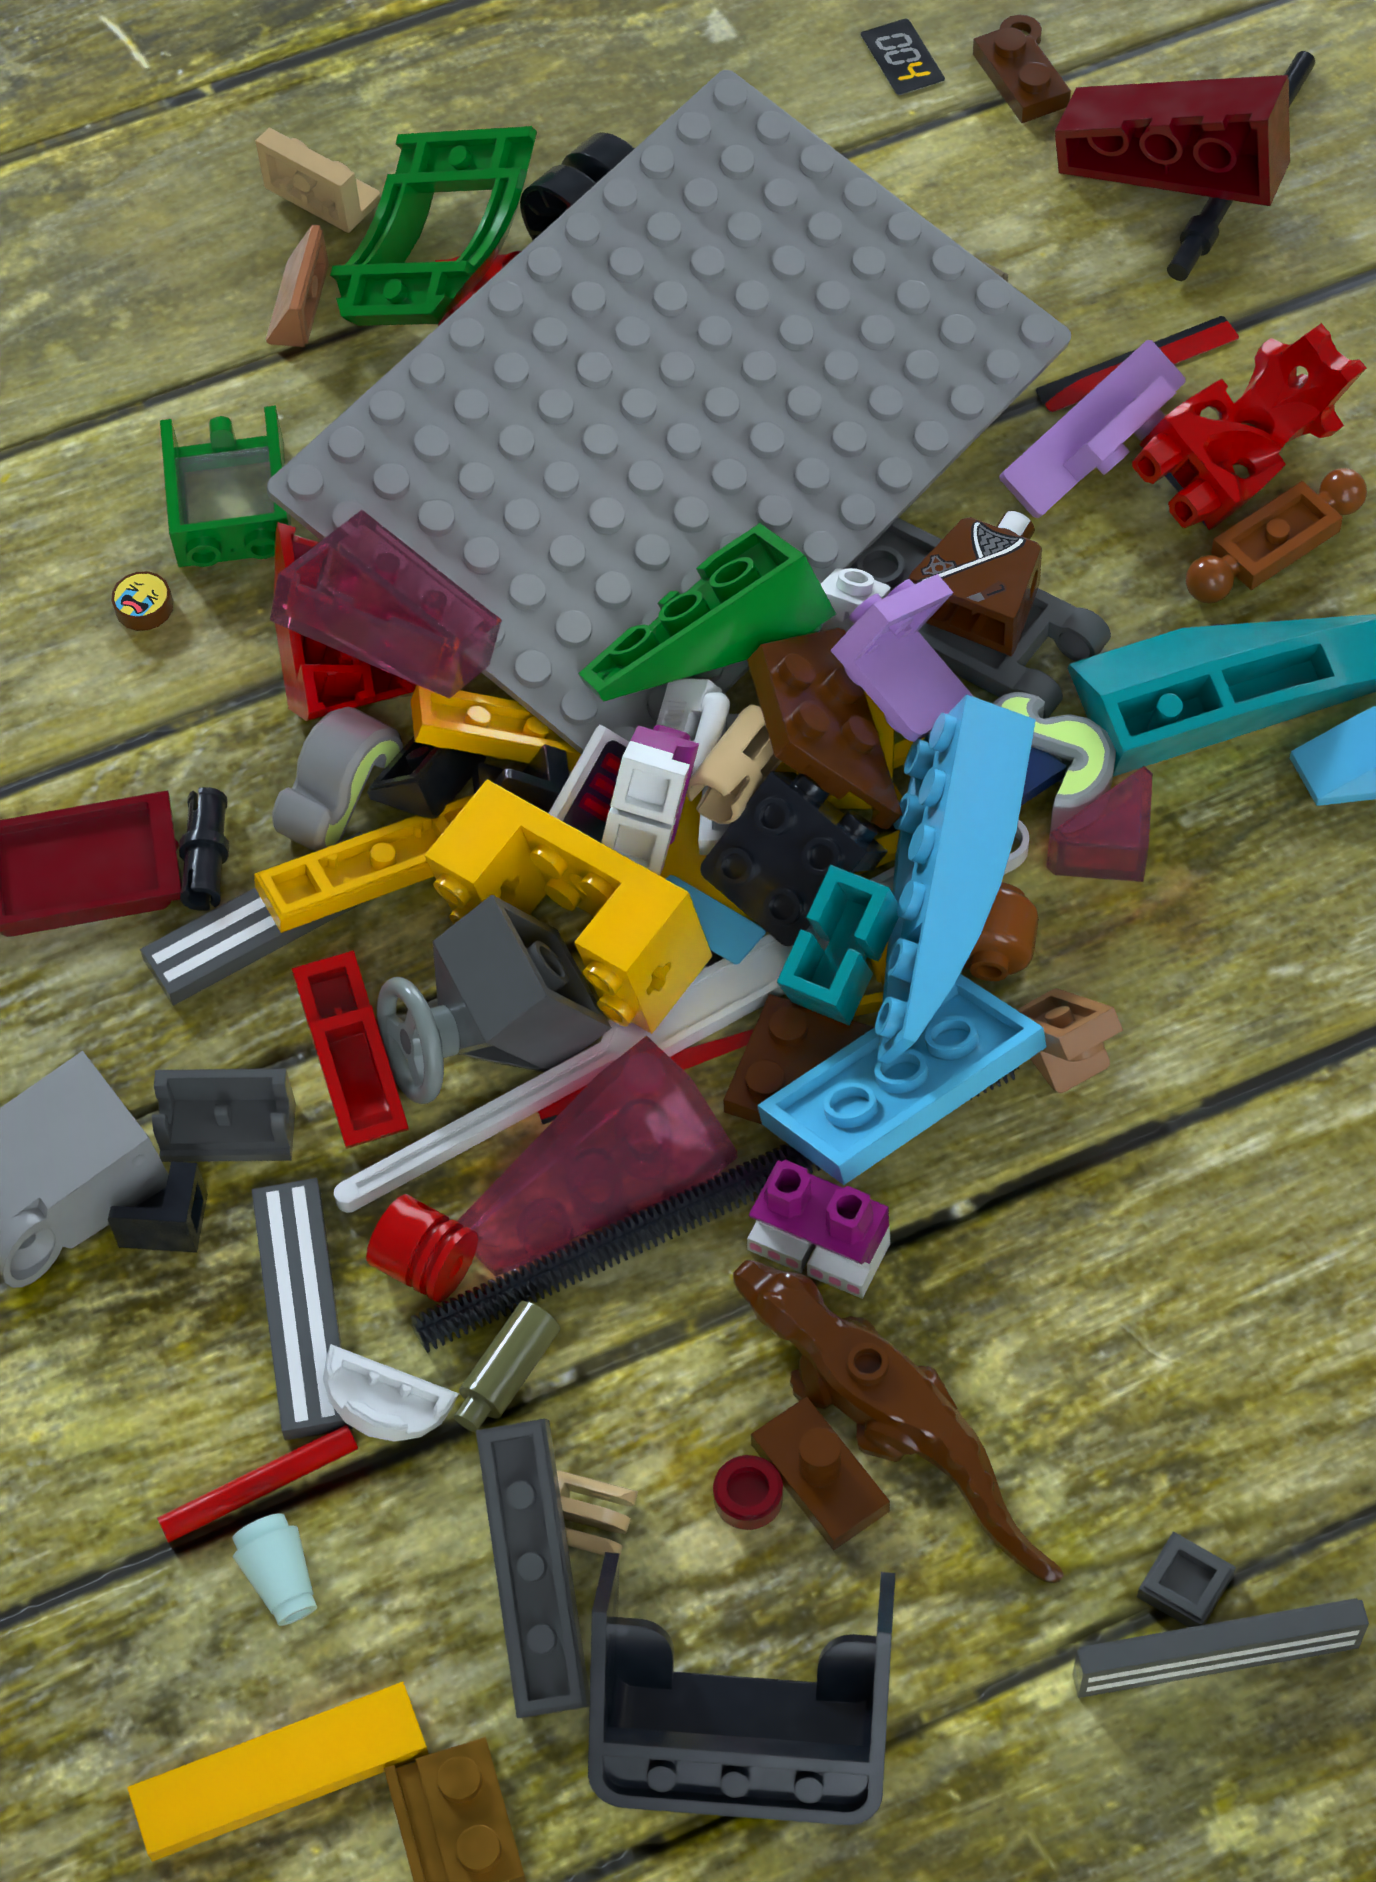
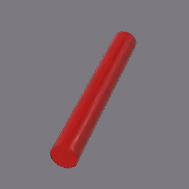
M346 1424L157 1517V1520L168 1543L358 1450V1446Z

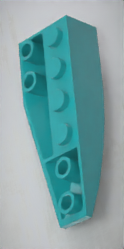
M1376 614L1180 628L1070 663L1067 669L1087 718L1106 730L1116 750L1114 777L1375 693Z

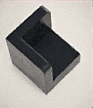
M546 744L543 745L522 772L509 768L501 769L483 762H479L472 770L474 794L488 779L547 813L550 812L569 778L566 751Z
M171 1161L166 1188L136 1207H110L108 1222L119 1248L197 1253L208 1196L197 1163Z

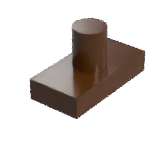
M807 1396L751 1434L752 1447L761 1458L766 1459L775 1466L781 1476L784 1488L833 1551L890 1512V1500Z

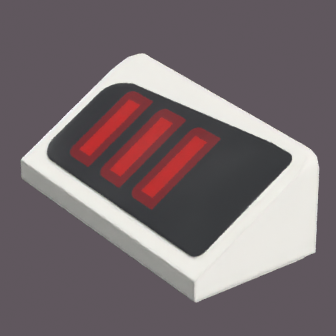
M599 724L548 814L601 843L608 813L611 808L610 805L622 756L629 741Z

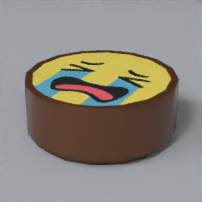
M145 571L129 574L117 582L112 591L111 601L118 621L126 628L144 631L159 627L168 620L173 611V598L166 580L152 572Z

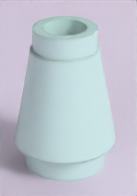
M277 1513L260 1518L246 1525L233 1535L232 1539L237 1548L233 1559L271 1614L274 1615L279 1626L294 1623L317 1609L316 1602L312 1596L313 1590L298 1527L289 1526L284 1514Z

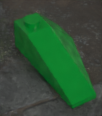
M761 523L757 524L709 556L696 568L701 577L698 582L683 594H680L678 591H670L657 603L661 610L658 617L651 624L637 625L627 629L578 673L580 678L604 702L747 660L761 644L819 632L822 624L835 616L836 612L806 556Z

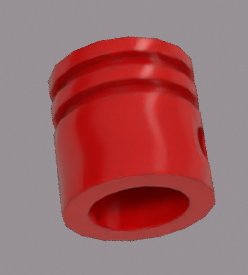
M404 1194L391 1203L379 1219L367 1247L366 1259L370 1266L406 1286L413 1287L415 1291L427 1295L428 1298L440 1303L446 1300L464 1279L477 1250L478 1234L476 1231L463 1227V1224L449 1219L448 1216L421 1201Z

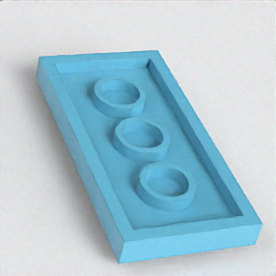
M959 974L951 991L917 1041L890 1064L877 1060L879 1035L876 1034L875 1028H873L757 1106L763 1126L834 1179L845 1185L1045 1049L1047 1045L1044 1028L970 979Z

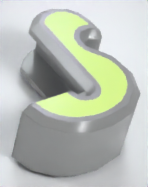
M1013 692L995 700L992 704L1036 719L1031 747L1051 754L1067 766L1064 778L1058 781L1062 784L1053 804L1050 834L1070 836L1090 828L1101 818L1109 804L1116 750L1107 731L1091 719L1071 714L1043 719L1045 701L1036 695Z
M352 707L337 709L325 715L312 728L303 743L297 762V777L293 787L280 791L272 812V821L276 832L314 852L338 844L345 833L373 766L386 768L403 749V742L398 731Z

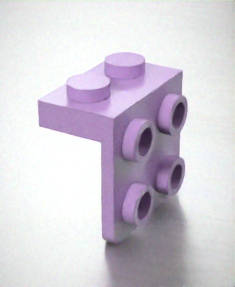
M938 574L917 584L907 579L895 587L883 599L879 594H874L867 598L849 616L854 625L831 649V652L844 666L848 677L855 684L862 687L884 713L887 723L895 731L902 734L904 738L912 742L926 737L932 731L938 716L943 712L948 714L966 694L973 696L918 632L953 594V591Z

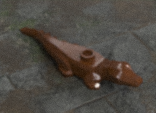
M752 1260L744 1261L733 1272V1281L737 1290L750 1304L757 1319L778 1338L793 1343L802 1354L799 1360V1368L791 1372L790 1379L793 1395L799 1401L807 1396L815 1407L826 1409L833 1404L856 1422L858 1447L865 1454L897 1462L904 1455L915 1453L936 1466L955 1483L983 1530L1006 1555L1043 1582H1060L1064 1576L1062 1569L1032 1545L1014 1523L1003 1501L984 1446L975 1431L957 1410L956 1404L935 1369L930 1366L917 1367L907 1356L882 1338L868 1320L853 1316L841 1319L824 1305L822 1295L815 1283L805 1275L780 1271Z

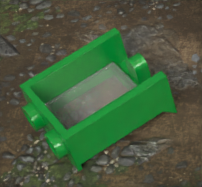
M276 405L264 407L267 436L236 439L232 421L228 417L218 416L209 421L211 443L179 447L172 419L160 420L168 527L178 567H207L218 562L248 558L268 559L275 556L277 523L291 526V516L272 501L267 494L269 479L285 466L284 441Z

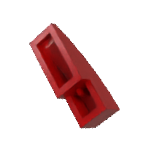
M354 950L292 968L295 985L345 1148H351L409 1130Z

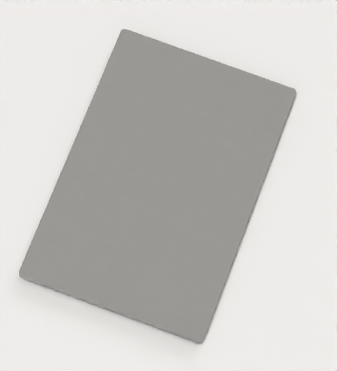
M722 70L272 476L267 483V494L284 511L582 754L599 724L629 742L638 725L652 730L656 726L668 683L603 702L583 683L578 673L627 629L637 625L651 624L658 617L661 610L657 603L670 591H678L680 594L688 591L701 579L696 568L709 556L761 523L806 556L820 584L835 569L850 568L1067 348L1071 339V332L1066 326L731 70ZM744 660L683 679H709L722 689L721 693L725 694L750 668L748 661Z

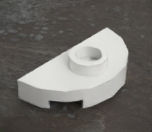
M332 1344L326 1356L323 1381L330 1404L345 1423L369 1437L394 1442L422 1437L443 1423L459 1395L457 1392Z

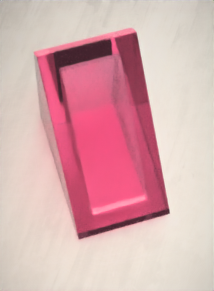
M1143 766L1050 832L1046 867L1054 875L1144 882L1149 850L1153 773Z

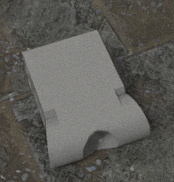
M84 1051L75 1055L0 1108V1276L12 1288L24 1287L35 1282L55 1262L62 1247L72 1249L108 1226L111 1206L136 1207L166 1188L168 1173L150 1138Z

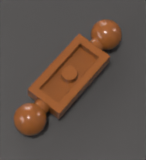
M1339 468L1331 471L1324 477L1319 488V494L1304 481L1299 482L1213 539L1212 555L1198 558L1188 568L1186 586L1189 593L1196 600L1203 603L1219 602L1227 597L1232 590L1234 577H1237L1250 590H1253L1339 533L1343 519L1341 515H1349L1356 512L1366 500L1367 486L1365 480L1358 472L1352 469Z

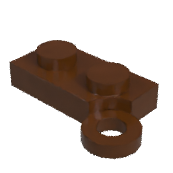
M1028 15L1010 16L1001 23L999 30L976 37L973 40V56L1021 124L1066 108L1071 96V90L1038 46L1041 42L1042 34L1040 23ZM1021 30L1028 32L1029 35L1025 36Z

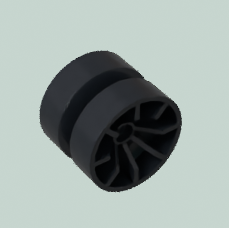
M595 133L569 153L561 165L552 167L529 185L521 195L520 209L524 224L532 240L537 238L635 148L613 134Z

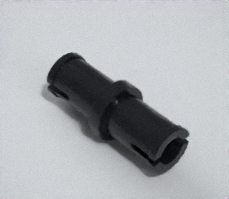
M202 787L198 788V794L192 791L188 795L187 833L182 835L179 842V856L184 861L180 901L189 909L197 911L210 910V904L215 908L219 906L221 902L222 864L229 857V841L224 836L225 812L228 805L227 796L218 789Z

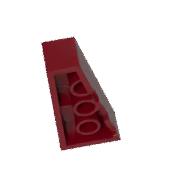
M1288 75L1076 87L1055 129L1058 172L1067 175L1271 206L1290 163Z

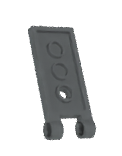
M898 518L850 568L869 573L875 581L889 585L891 592L895 587L908 579L912 571L942 539ZM1039 588L1012 657L927 623L918 630L955 675L998 697L1013 692H1024L1039 696L1045 701L1043 719L1049 718L1063 699V693L1056 681L1049 675L1037 669H1029L1025 665L1047 637L1054 639L1059 650L1075 662L1098 655L1111 638L1108 625L1099 615L1085 608H1077Z

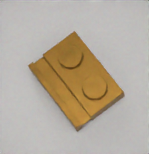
M486 1737L415 1758V1763L395 1768L393 1765L384 1768L414 1882H526Z

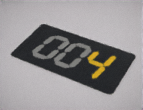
M901 19L861 32V37L897 95L945 81L944 75L909 19Z

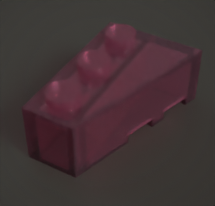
M363 510L351 517L278 574L270 621L449 699L490 665L502 622L498 616Z

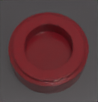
M742 1455L727 1461L718 1470L713 1482L715 1508L720 1517L735 1528L753 1530L766 1526L778 1515L783 1503V1483L778 1470L766 1459L753 1455Z

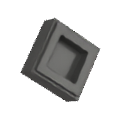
M1173 1531L1139 1587L1137 1598L1189 1628L1205 1625L1232 1580L1236 1567Z

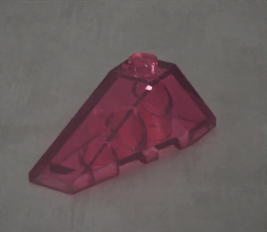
M646 1035L601 1071L457 1222L463 1224V1227H468L477 1232L478 1245L475 1256L496 1277L516 1269L520 1265H525L527 1262H533L535 1258L540 1259L542 1255H549L551 1251L557 1252V1248L564 1249V1245H570L571 1240L611 1223L617 1225L618 1220L625 1222L624 1217L626 1216L631 1217V1214L637 1213L642 1209L645 1210L648 1206H654V1203H662L661 1200L663 1199L669 1200L670 1196L677 1197L676 1193H684L685 1189L692 1190L691 1186L693 1185L699 1187L700 1182L707 1183L706 1179H712L713 1176L717 1175L738 1158L737 1150L692 1078Z

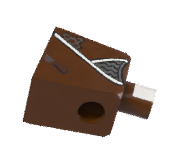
M1015 511L1004 513L996 527L972 517L961 519L908 577L914 584H917L938 574L953 591V594L926 623L1012 657L1040 583L1042 547L1037 542L1030 540L1035 532L1032 521L1025 515Z

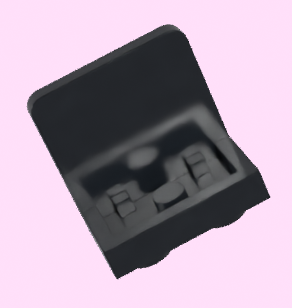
M771 771L747 802L746 808L738 820L732 822L703 860L700 871L710 884L784 946H793L801 929L809 932L813 927L806 917L830 865L853 874L859 871H873L888 850L874 839L879 832L867 819L850 809L845 814L827 800L830 794L820 788L811 777L805 774H796L795 772Z

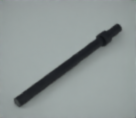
M1298 52L1284 74L1288 75L1289 107L1315 66V58L1309 52ZM1210 197L1200 214L1190 218L1180 235L1181 245L1167 267L1170 277L1177 281L1186 280L1199 257L1209 253L1219 236L1218 226L1231 206L1232 200Z

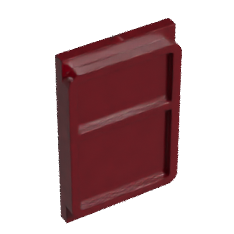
M168 790L0 820V933L6 937H13L158 911L167 908L172 901L180 900L182 882L177 852L179 842L175 837Z

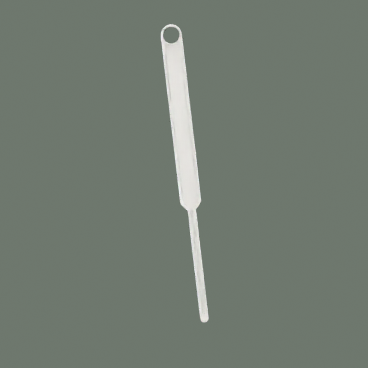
M1019 819L1015 837L1021 845L1009 855L1004 875L1019 867L1028 855L1029 832ZM894 867L870 880L887 886L892 891ZM812 927L809 933L815 936L825 951L829 942L821 939ZM768 934L760 939L740 964H733L724 958L703 969L652 1034L632 1022L627 1027H624L610 1019L608 1022L612 1028L603 1035L600 1043L340 1182L334 1189L337 1207L346 1213L354 1212L613 1070L639 1074L765 1005L769 994L778 997L783 996L785 993L778 985L777 980L793 946H784Z

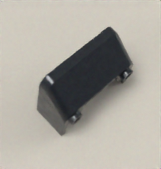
M605 1552L592 1608L588 1751L589 1783L594 1793L601 1800L619 1808L836 1825L859 1824L871 1818L878 1811L883 1797L896 1573L881 1572L877 1636L849 1634L833 1639L820 1653L817 1682L674 1672V1645L669 1634L661 1626L645 1619L618 1617L620 1553Z

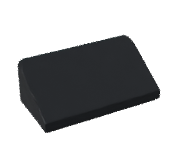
M413 736L373 781L366 792L370 800L420 817L438 818L444 811L445 806L456 797L472 778V770L479 762H485L486 755L417 743Z

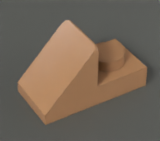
M1054 988L1016 1009L1044 1028L1047 1047L1030 1058V1060L1057 1093H1064L1109 1067L1110 1059L1103 1042L1123 1031L1114 1007Z

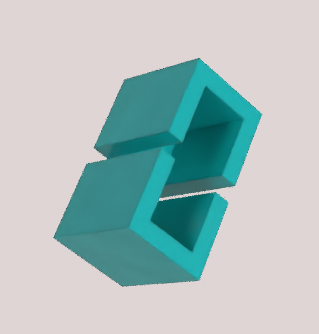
M830 865L806 917L819 937L829 942L826 950H823L812 933L801 929L777 980L778 985L792 1003L850 1026L873 975L865 960L868 957L879 962L899 918L897 915L898 901L889 887Z

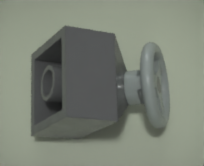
M490 895L433 940L438 1006L429 1008L419 989L411 981L403 977H393L387 980L380 990L377 1002L378 1028L394 1080L401 1091L411 1101L418 1104H428L439 1095L444 1076V1058L458 1054L502 1065L546 1072L579 1054L612 1028L604 1013L597 1006L596 998L558 930L494 895ZM398 997L408 1008L405 1021L396 1015Z

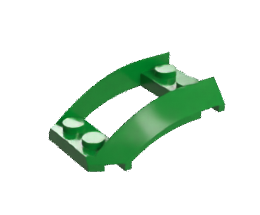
M532 126L398 134L395 144L401 149L396 172L395 174H387L380 202L365 237L345 265H332L330 276L337 281L341 298H336L341 317L358 326L439 324L445 314L472 291L499 254L516 215L537 131ZM492 190L485 213L474 236L456 261L405 263L421 236L435 192Z

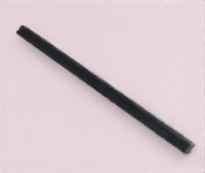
M1019 1066L1008 1073L1012 1080H1015L1014 1072L1016 1069H1019ZM1005 1075L1002 1078L1004 1082L1007 1084L1008 1078L1007 1075ZM1000 1079L996 1081L998 1087L1001 1086ZM993 1084L990 1085V1089L994 1090ZM782 1144L780 1149L773 1148V1152L767 1151L765 1155H758V1159H750L751 1163L745 1161L743 1162L744 1166L737 1165L736 1169L730 1168L728 1169L729 1173L726 1171L721 1172V1176H713L714 1180L709 1178L706 1179L707 1183L700 1182L699 1187L693 1185L691 1186L692 1190L685 1189L684 1193H676L677 1197L670 1196L669 1200H661L662 1204L658 1202L654 1203V1207H646L647 1211L644 1209L639 1210L640 1215L633 1213L631 1214L632 1218L626 1216L624 1217L625 1222L618 1220L617 1225L611 1223L609 1224L610 1229L603 1227L601 1228L602 1232L596 1230L594 1231L595 1236L587 1234V1239L581 1237L579 1242L572 1241V1246L566 1244L564 1249L557 1248V1253L551 1251L549 1252V1257L542 1255V1260L535 1258L533 1259L534 1264L532 1262L526 1263L527 1268L520 1265L518 1266L519 1271L512 1269L511 1274L508 1272L503 1273L504 1278L501 1276L495 1277L496 1282L490 1279L488 1280L489 1286L481 1283V1289L473 1287V1292L466 1290V1297L463 1294L457 1295L458 1300L451 1297L449 1298L450 1303L447 1301L442 1302L443 1308L436 1304L434 1305L435 1311L432 1308H427V1314L421 1311L419 1312V1317L412 1315L411 1325L422 1346L429 1353L430 1342L437 1349V1339L440 1340L443 1346L446 1344L445 1335H447L450 1342L453 1341L452 1332H455L458 1339L461 1338L460 1328L463 1329L466 1335L469 1334L467 1325H470L473 1331H476L475 1321L482 1328L484 1327L482 1318L485 1317L487 1322L491 1324L490 1315L493 1314L495 1319L499 1320V1310L506 1317V1307L513 1313V1304L516 1303L518 1306L521 1300L529 1302V1296H531L535 1303L537 1302L536 1293H539L541 1298L545 1299L544 1289L547 1290L550 1296L553 1295L551 1286H554L556 1291L560 1292L559 1282L563 1284L565 1289L568 1288L566 1282L568 1278L572 1285H575L574 1275H577L580 1282L583 1281L581 1274L583 1271L587 1278H590L589 1268H592L596 1275L598 1274L596 1265L599 1264L601 1269L605 1271L604 1262L607 1261L610 1268L613 1267L611 1260L613 1257L620 1264L619 1255L622 1254L625 1261L628 1260L626 1253L628 1250L635 1257L634 1248L637 1247L640 1254L643 1253L641 1246L643 1243L650 1250L649 1241L652 1240L655 1247L658 1246L656 1239L658 1236L665 1243L664 1234L667 1233L670 1240L673 1239L671 1232L673 1229L677 1236H680L679 1227L682 1226L685 1233L688 1232L686 1226L688 1222L692 1229H695V1219H697L700 1226L703 1225L701 1216H704L707 1222H710L708 1213L711 1212L716 1219V1209H719L721 1214L725 1215L723 1206L726 1205L728 1210L732 1212L731 1202H734L738 1209L740 1208L738 1202L740 1198L744 1205H747V1195H749L752 1202L755 1201L753 1192L756 1191L759 1196L760 1189L764 1187L777 1161L787 1160L808 1168L810 1174H813L812 1165L814 1163L789 1144L788 1146ZM815 1164L817 1170L820 1171V1167Z

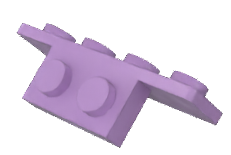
M1146 340L1006 468L999 476L1000 481L1034 518H1040L1093 469L1097 468L1105 475L1130 452L1123 442L1133 433L1140 441L1144 439L1166 416L1160 408L1177 393L1176 391L1185 383V377L1152 340Z

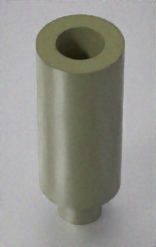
M521 1301L459 1388V1392L465 1401L454 1415V1418L460 1425L472 1432H476L487 1416L492 1418L501 1417L560 1332L558 1322L549 1313L530 1302Z

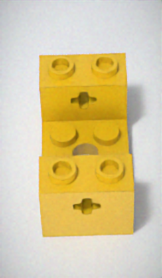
M488 779L424 855L436 878L433 886L447 901L452 911L449 918L453 924L490 895L500 898L529 915L546 894L558 905L569 911L579 907L593 915L591 922L574 943L585 966L583 974L594 986L599 997L597 1006L608 1018L621 1026L627 1027L632 1022L652 1034L712 958L711 950L688 891Z

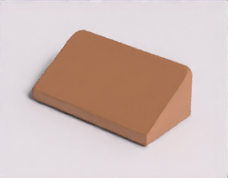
M311 225L286 263L266 336L268 344L305 347L308 344L329 266L323 230H321L320 225Z

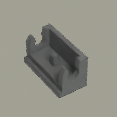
M286 1068L155 1070L154 1090L159 1102V1114H152V1126L160 1149L159 1156L162 1162L292 1161L296 1102Z

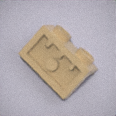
M270 127L255 140L264 187L339 229L350 233L379 204L380 192L377 189L356 179L355 173L343 163L331 161L309 149L302 141L296 138L290 139Z

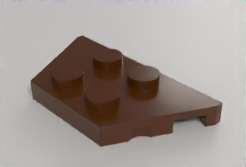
M834 628L761 644L747 661L775 757L798 773L811 777L820 788L838 800H841L850 791L872 806L871 822L880 828H890L903 814L864 689L848 677L842 663L831 652V649L846 634V631L841 628Z

